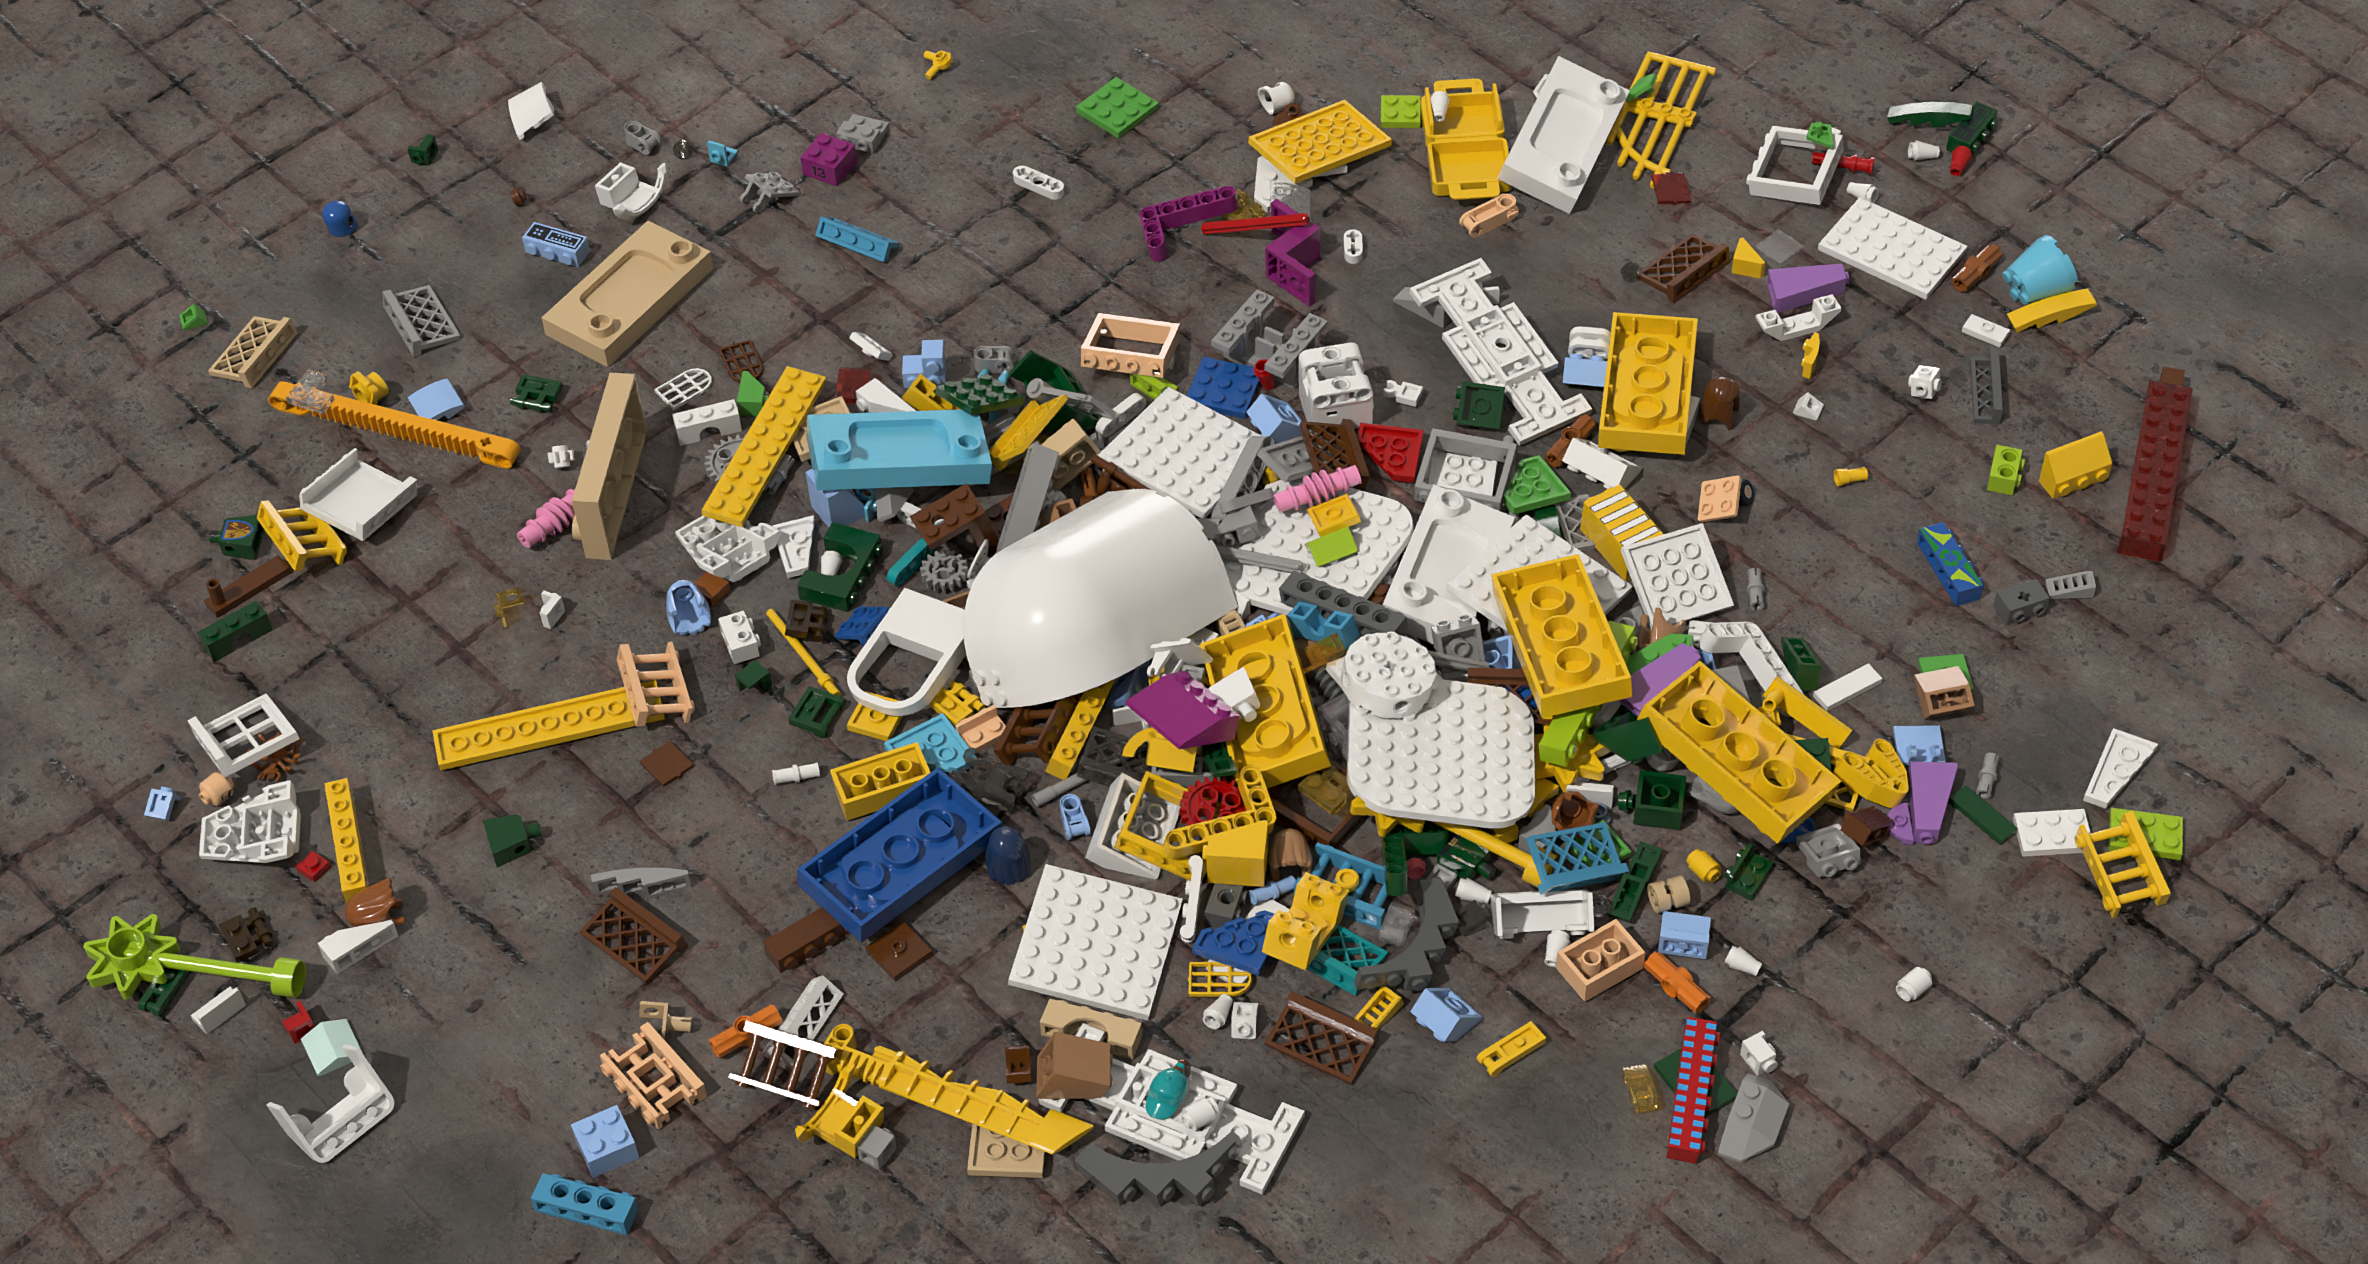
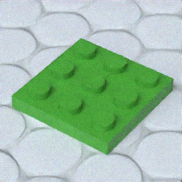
M1115 77L1077 105L1076 113L1119 139L1158 110L1159 103Z

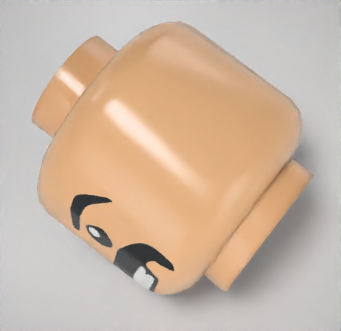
M214 772L199 784L201 792L199 797L207 805L210 803L213 806H220L233 795L235 785L229 776L224 778L221 773Z

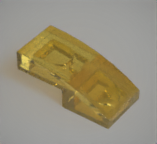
M1647 1065L1622 1068V1077L1629 1089V1099L1635 1112L1660 1109L1658 1095Z

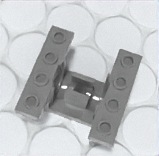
M1256 290L1211 340V346L1223 351L1225 358L1242 365L1254 367L1257 361L1267 359L1265 371L1274 374L1276 381L1294 389L1299 384V355L1305 350L1316 348V340L1328 327V321L1309 313L1301 324L1292 330V337L1284 343L1283 333L1267 326L1264 328L1263 316L1275 303L1274 297Z

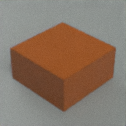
M706 572L694 583L712 608L731 591L727 580L709 572Z

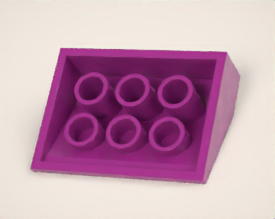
M1186 671L1166 674L1127 699L1125 705L1179 750L1234 740L1240 717L1229 705L1225 704L1216 694L1210 692L1202 683L1198 682Z

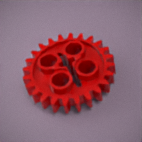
M1204 777L1203 784L1196 780L1195 787L1189 785L1188 792H1183L1179 804L1180 823H1186L1185 826L1213 820L1218 795L1223 796L1218 818L1246 811L1239 788L1234 787L1235 780L1228 784L1226 783V777H1223L1222 781H1218L1217 777L1213 778V781H1209L1207 777ZM1216 830V831H1215L1216 834H1217V833H1220V832H1223V831H1220V830Z

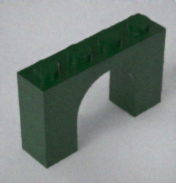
M832 522L823 537L825 551L838 552L841 556L853 560L855 565L846 573L834 576L805 570L797 584L799 600L848 612L852 604L856 603L860 589L864 588L869 572L872 573L877 557L882 555L883 544H881L880 534Z

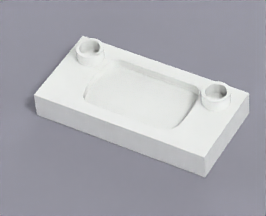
M1558 56L1497 179L1570 214L1630 90L1619 86L1613 80L1605 79Z
M1433 484L1383 603L1385 608L1401 612L1407 616L1409 627L1407 634L1433 644L1431 627L1437 626L1436 623L1438 621H1457L1458 617L1464 614L1476 617L1478 611L1447 591V584L1511 528L1515 517L1461 496L1455 490L1444 489Z

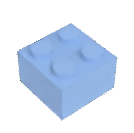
M617 1105L571 1124L576 1143L593 1178L639 1158L633 1137Z

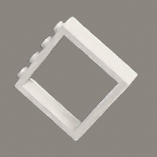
M1772 126L1770 133H1767L1765 136L1764 146L1760 147L1758 160H1755L1753 163V171L1747 177L1746 184H1749L1750 195L1820 205L1844 150L1843 135L1832 134L1834 148L1831 149L1807 140L1808 130ZM1776 144L1827 150L1813 185L1762 178Z

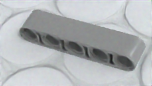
M1251 436L1247 440L1220 494V499L1212 510L1211 519H1219L1221 524L1228 514H1221L1219 503L1254 493L1267 467L1257 454L1261 448L1275 444L1271 436Z

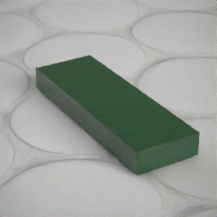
M1966 785L1949 797V803L1999 845H2002L2017 833L2018 828Z

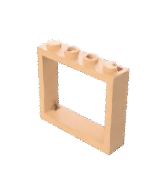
M1098 313L1081 347V367L1163 378L1179 343L1180 324ZM1100 336L1164 344L1159 355L1095 347Z

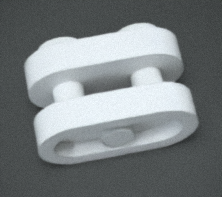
M1575 327L1570 331L1568 353L1569 355L1571 353L1583 354L1584 359H1591L1592 355L1604 356V360L1608 359L1611 333L1603 328Z

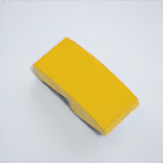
M1814 332L1810 339H1806L1803 345L1805 353L1801 363L1803 367L1802 376L1808 379L1813 375L1817 364L1820 339L1819 333Z
M1545 778L1535 780V797L1532 808L1527 816L1532 817L1538 810L1541 811L1544 808L1545 801L1558 794L1559 786Z

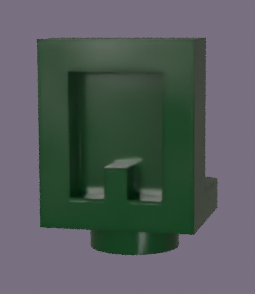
M427 134L419 147L409 146L407 150L412 163L429 166L439 149L435 135Z

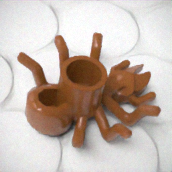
M279 732L267 741L261 733L258 734V737L264 744L282 734ZM303 737L295 742L293 751H291L293 748V743L260 759V761H266L264 764L258 765L254 762L248 765V767L253 766L258 771H262L257 777L258 780H261L262 777L265 780L268 776L270 781L276 779V782H279L282 775L278 771L277 766L280 765L287 774L291 772L292 767L286 766L282 761L297 764L298 758L301 757L299 745L304 741ZM294 755L293 759L288 758L287 756Z

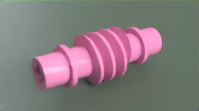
M1355 465L1345 469L1338 467L1336 472L1327 474L1322 469L1319 472V476L1315 472L1311 474V479L1305 475L1301 485L1295 487L1288 485L1286 490L1273 494L1274 502L1279 513L1292 508L1296 511L1299 509L1298 506L1306 503L1311 508L1313 507V500H1316L1319 505L1321 504V497H1324L1327 502L1329 501V494L1336 498V492L1343 490L1346 493L1349 491L1348 488L1361 484V477Z
M575 489L567 490L566 496L561 500L556 497L551 498L549 502L543 504V507L536 510L537 518L535 520H528L526 526L517 533V537L523 546L530 548L538 541L544 542L547 534L555 536V530L561 533L563 527H569V521L573 523L575 512L572 499Z

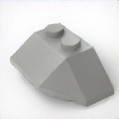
M1749 1073L1744 1077L1729 1114L1717 1155L1743 1163L1748 1158L1756 1156L1775 1145L1789 1107V1102L1772 1081Z

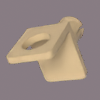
M640 1002L639 1017L663 1019L661 1037L664 1040L668 1030L690 1033L692 1017L670 1016L668 1013V1003ZM646 1008H656L658 1011H657V1012H648V1011H646L645 1009H646Z

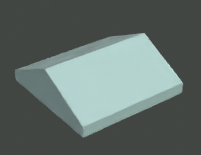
M347 1019L321 1022L301 1038L318 1077L352 1062L343 1050V1045L347 1044L360 1049Z

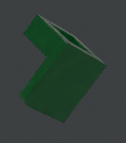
M756 660L735 674L737 688L740 691L746 687L752 689L757 684L765 691L772 687L770 671Z

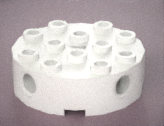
M1395 632L1366 634L1350 645L1341 672L1342 690L1352 704L1358 708L1362 706L1372 711V715L1381 718H1403L1419 712L1431 696L1436 677L1435 662L1427 649L1413 639L1398 635Z

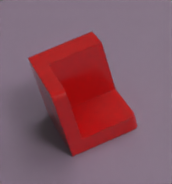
M300 1000L296 1002L299 1013L282 1022L294 1044L300 1042L302 1037L315 1028Z

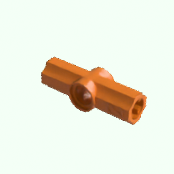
M1653 952L1644 962V968L1661 982L1664 992L1671 998H1679L1694 1013H1701L1710 1003L1711 997L1693 982L1691 974L1684 967L1677 968L1660 952Z
M771 1004L751 1016H740L735 1020L732 1027L709 1039V1045L717 1058H722L741 1046H750L752 1040L750 1037L751 1033L744 1032L746 1021L771 1028L783 1023L776 1007Z

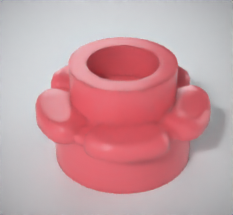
M1411 858L1407 861L1408 877L1410 879H1418L1425 874V861H1421L1420 858Z

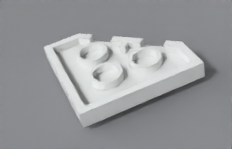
M1263 156L1258 158L1254 203L1266 213L1271 212V202L1276 198L1285 203L1312 186L1311 178L1294 184Z

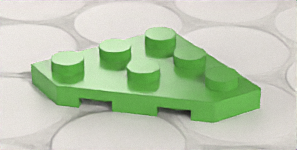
M1537 455L1520 460L1518 469L1504 493L1503 503L1514 515L1570 500L1571 492L1541 456Z
M1670 633L1629 656L1626 666L1630 675L1682 643L1688 647L1693 646V635Z

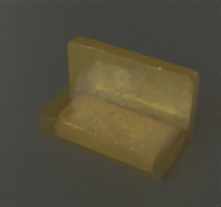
M1337 633L1303 648L1311 663L1310 666L1304 668V673L1347 653Z

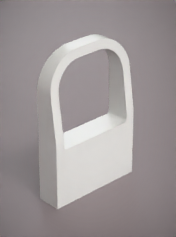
M904 588L848 670L847 683L854 699L865 707L891 716L910 715L926 707L952 676L966 655L963 634L965 610ZM888 644L938 661L920 690L914 696L903 701H887L868 694L859 688L861 678Z

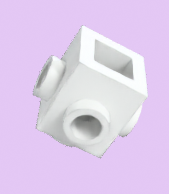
M1919 365L1914 374H1911L1908 385L1911 387V396L1921 399H1932L1941 388L1940 368Z

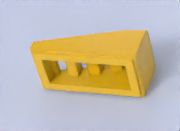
M1381 986L1356 1015L1354 1020L1367 1025L1362 1021L1366 1017L1373 1023L1370 1027L1378 1030L1404 1005V1002L1400 996L1388 987ZM1385 999H1387V1000L1390 1001L1391 1003H1390L1389 1005H1387V1004L1384 1003L1383 1001H1384ZM1378 1005H1380V1006L1383 1007L1385 1010H1384L1383 1012H1381V1011H1380L1379 1009H1377L1376 1007H1377ZM1372 1011L1379 1016L1377 1019L1370 1015Z

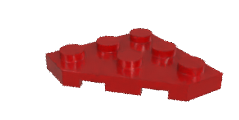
M1360 423L1357 436L1360 448L1392 480L1415 482L1424 430Z

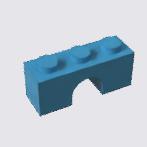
M1299 601L1287 615L1293 634L1297 637L1348 650L1350 645L1360 636L1354 616L1335 610L1328 619H1325L1320 614L1318 606Z

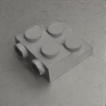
M852 114L849 121H843L836 132V138L855 144L856 150L874 154L889 130V123Z
M1464 614L1459 616L1457 621L1441 620L1436 623L1437 626L1431 627L1433 644L1437 652L1485 661L1480 623L1474 616ZM1439 666L1442 675L1459 670Z
M1839 823L1796 836V845L1807 857V865L1817 877H1831L1837 871L1843 869L1853 870L1861 864L1860 848L1851 838L1840 831L1841 826Z

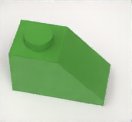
M743 371L737 397L739 416L757 417L769 396H766L765 387L747 371Z

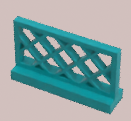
M1338 925L1334 930L1338 936L1329 937L1324 944L1325 950L1318 952L1307 969L1350 994L1357 996L1361 989H1356L1354 980L1357 971L1352 969V967L1380 965L1388 957V952ZM1345 942H1354L1358 947L1346 948ZM1340 943L1342 949L1330 950L1328 944ZM1365 953H1374L1378 957L1376 959H1366ZM1360 954L1362 960L1350 961L1348 955ZM1344 955L1345 961L1340 962L1332 956Z

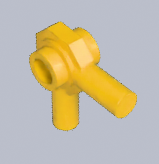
M925 51L924 58L933 61V66L927 71L925 77L931 80L940 69H948L953 61L952 55L945 51H939L936 54Z

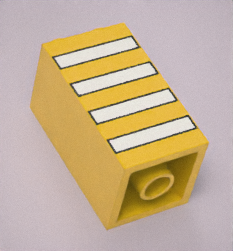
M1620 484L1606 489L1599 495L1589 497L1583 503L1580 530L1585 536H1588V539L1595 543V548L1626 582L1631 580L1620 549L1623 546L1664 534Z

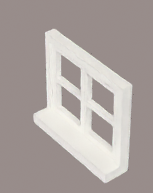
M267 694L203 726L196 716L187 720L195 738L224 778L300 739L295 729ZM263 709L269 718L246 729L240 720ZM236 723L242 732L219 743L213 733ZM275 725L282 735L259 746L252 736ZM248 739L254 749L231 760L225 750Z

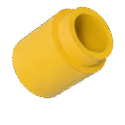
M1696 849L1687 857L1686 863L1689 869L1704 883H1713L1720 877L1721 865L1706 851Z

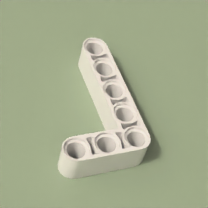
M1709 623L1699 638L1698 645L1705 652H1739L1764 691L1768 689L1776 676H1778L1804 695L1765 635L1754 623ZM1777 706L1778 711L1782 715L1792 717Z

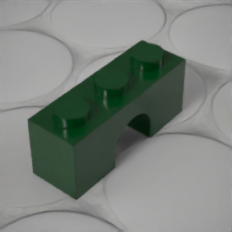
M254 601L198 631L197 634L204 651L213 662H216L233 652L232 642L237 636L247 633L254 641L273 630L267 613L257 601Z

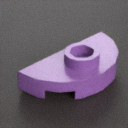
M1902 803L1893 807L1887 815L1890 820L1893 819V824L1888 833L1901 840L1902 844L1913 845L1914 838L1908 804Z

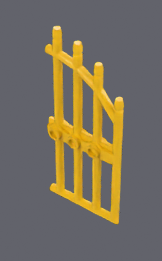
M1647 51L1630 89L1639 79L1645 76L1651 61H1656L1663 64L1652 87L1654 92L1644 99L1636 97L1629 102L1624 101L1606 139V144L1611 145L1617 136L1623 148L1617 165L1622 167L1628 156H1630L1638 163L1633 172V179L1638 180L1645 167L1655 172L1650 182V188L1655 189L1662 175L1670 176L1671 170L1667 169L1666 166L1683 128L1693 125L1697 112L1692 111L1707 75L1715 76L1716 68ZM1670 65L1681 67L1666 103L1654 102ZM1688 71L1700 72L1685 107H1674L1673 104ZM1627 112L1639 114L1627 139L1621 128ZM1648 117L1658 119L1643 153L1640 155L1632 147L1642 125ZM1666 122L1675 123L1677 125L1659 164L1657 165L1649 161V156Z

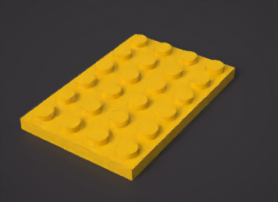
M1346 100L1252 135L1249 137L1248 143L1296 184L1391 146L1392 139Z

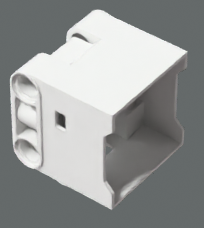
M1356 343L1308 349L1300 353L1299 397L1307 422L1341 424L1343 419H1351L1353 427L1358 429L1360 423L1372 424L1374 409L1373 391L1369 378L1364 375L1363 360ZM1337 411V414L1327 415L1328 412Z

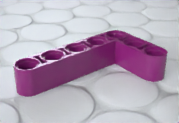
M1223 186L1143 208L1140 211V219L1150 258L1153 261H1162L1167 258L1168 251L1163 235L1164 230L1236 211L1239 207L1235 188Z

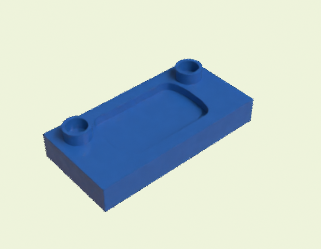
M936 768L797 869L798 886L862 943L983 853L987 848L991 833L1002 827V822L940 768Z

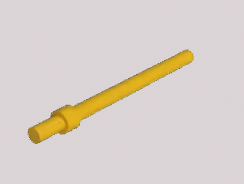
M769 609L766 615L818 678L817 681L820 686L829 693L840 696L841 693L833 684L834 680L830 675L824 673L796 637L785 636L786 624L774 609Z

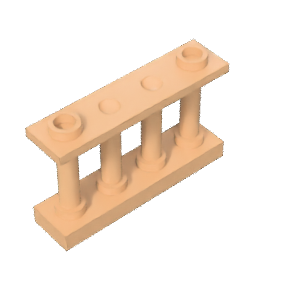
M668 642L665 653L645 655L631 653L629 644L620 645L617 663L636 727L645 726L647 717L650 714L681 712L684 723H689L691 714H694L695 707L693 700L689 698L679 665V653L674 649L673 642ZM666 662L668 670L640 672L636 670L635 664ZM671 679L673 687L644 688V686H641L640 681ZM676 696L678 703L649 705V703H646L645 697Z

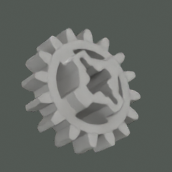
M943 550L942 554L935 551V556L928 555V561H922V567H920L922 582H926L927 588L933 586L935 592L939 588L942 589L943 593H945L947 588L954 591V586L961 587V581H967V561L962 559L961 554L955 556V551H952L950 554H947L946 550Z

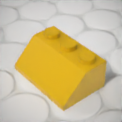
M2102 431L2045 452L2039 482L2053 499L2065 496L2078 489H2084L2091 484L2103 482L2109 478L2112 461Z

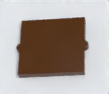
M671 741L657 750L653 749L651 754L640 760V764L663 787L675 779H680L681 775L694 767V764Z

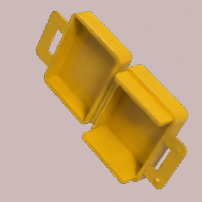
M1480 79L1436 81L1434 83V92L1443 91L1447 93L1446 90L1472 89V92L1448 94L1450 102L1445 119L1442 122L1433 120L1430 101L1432 95L1429 94V87L1425 88V96L1421 98V117L1425 145L1427 147L1432 193L1435 196H1450L1453 200L1496 198L1500 193L1509 192L1512 186L1497 179L1509 155L1507 140L1505 139L1502 108L1496 83L1492 84V91L1484 92L1483 82Z

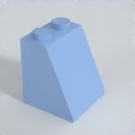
M813 468L805 472L811 507L828 528L832 522L848 526L865 517V505L852 489L817 490Z

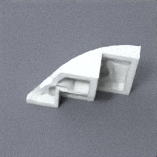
M542 82L508 100L512 123L520 140L525 137L524 132L529 129H536L554 115V107L546 96V87Z

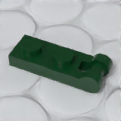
M163 967L167 976V982L164 984L152 982L140 999L138 1009L144 1012L151 1011L153 1015L162 1017L167 1010V1005L191 971ZM155 997L159 998L156 1003L153 1002Z

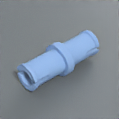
M1290 875L1276 882L1269 881L1264 887L1250 890L1248 893L1249 899L1253 905L1268 899L1275 900L1279 898V895L1294 890L1296 880Z

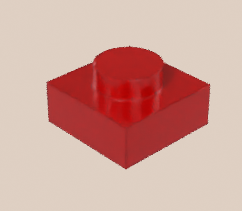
M313 851L296 865L297 871L313 882L331 867L329 861Z

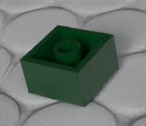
M1640 770L1633 824L1680 830L1686 776Z

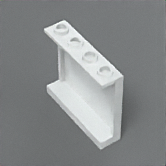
M354 448L325 473L318 476L309 486L302 489L299 495L300 509L364 541L417 496V479L410 476L404 482H401L358 460V450Z

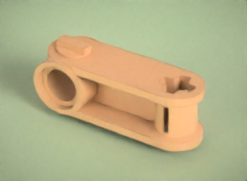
M1501 194L1464 213L1459 220V224L1469 231V235L1473 238L1483 235L1515 219L1519 213V208L1516 206V198L1511 194Z

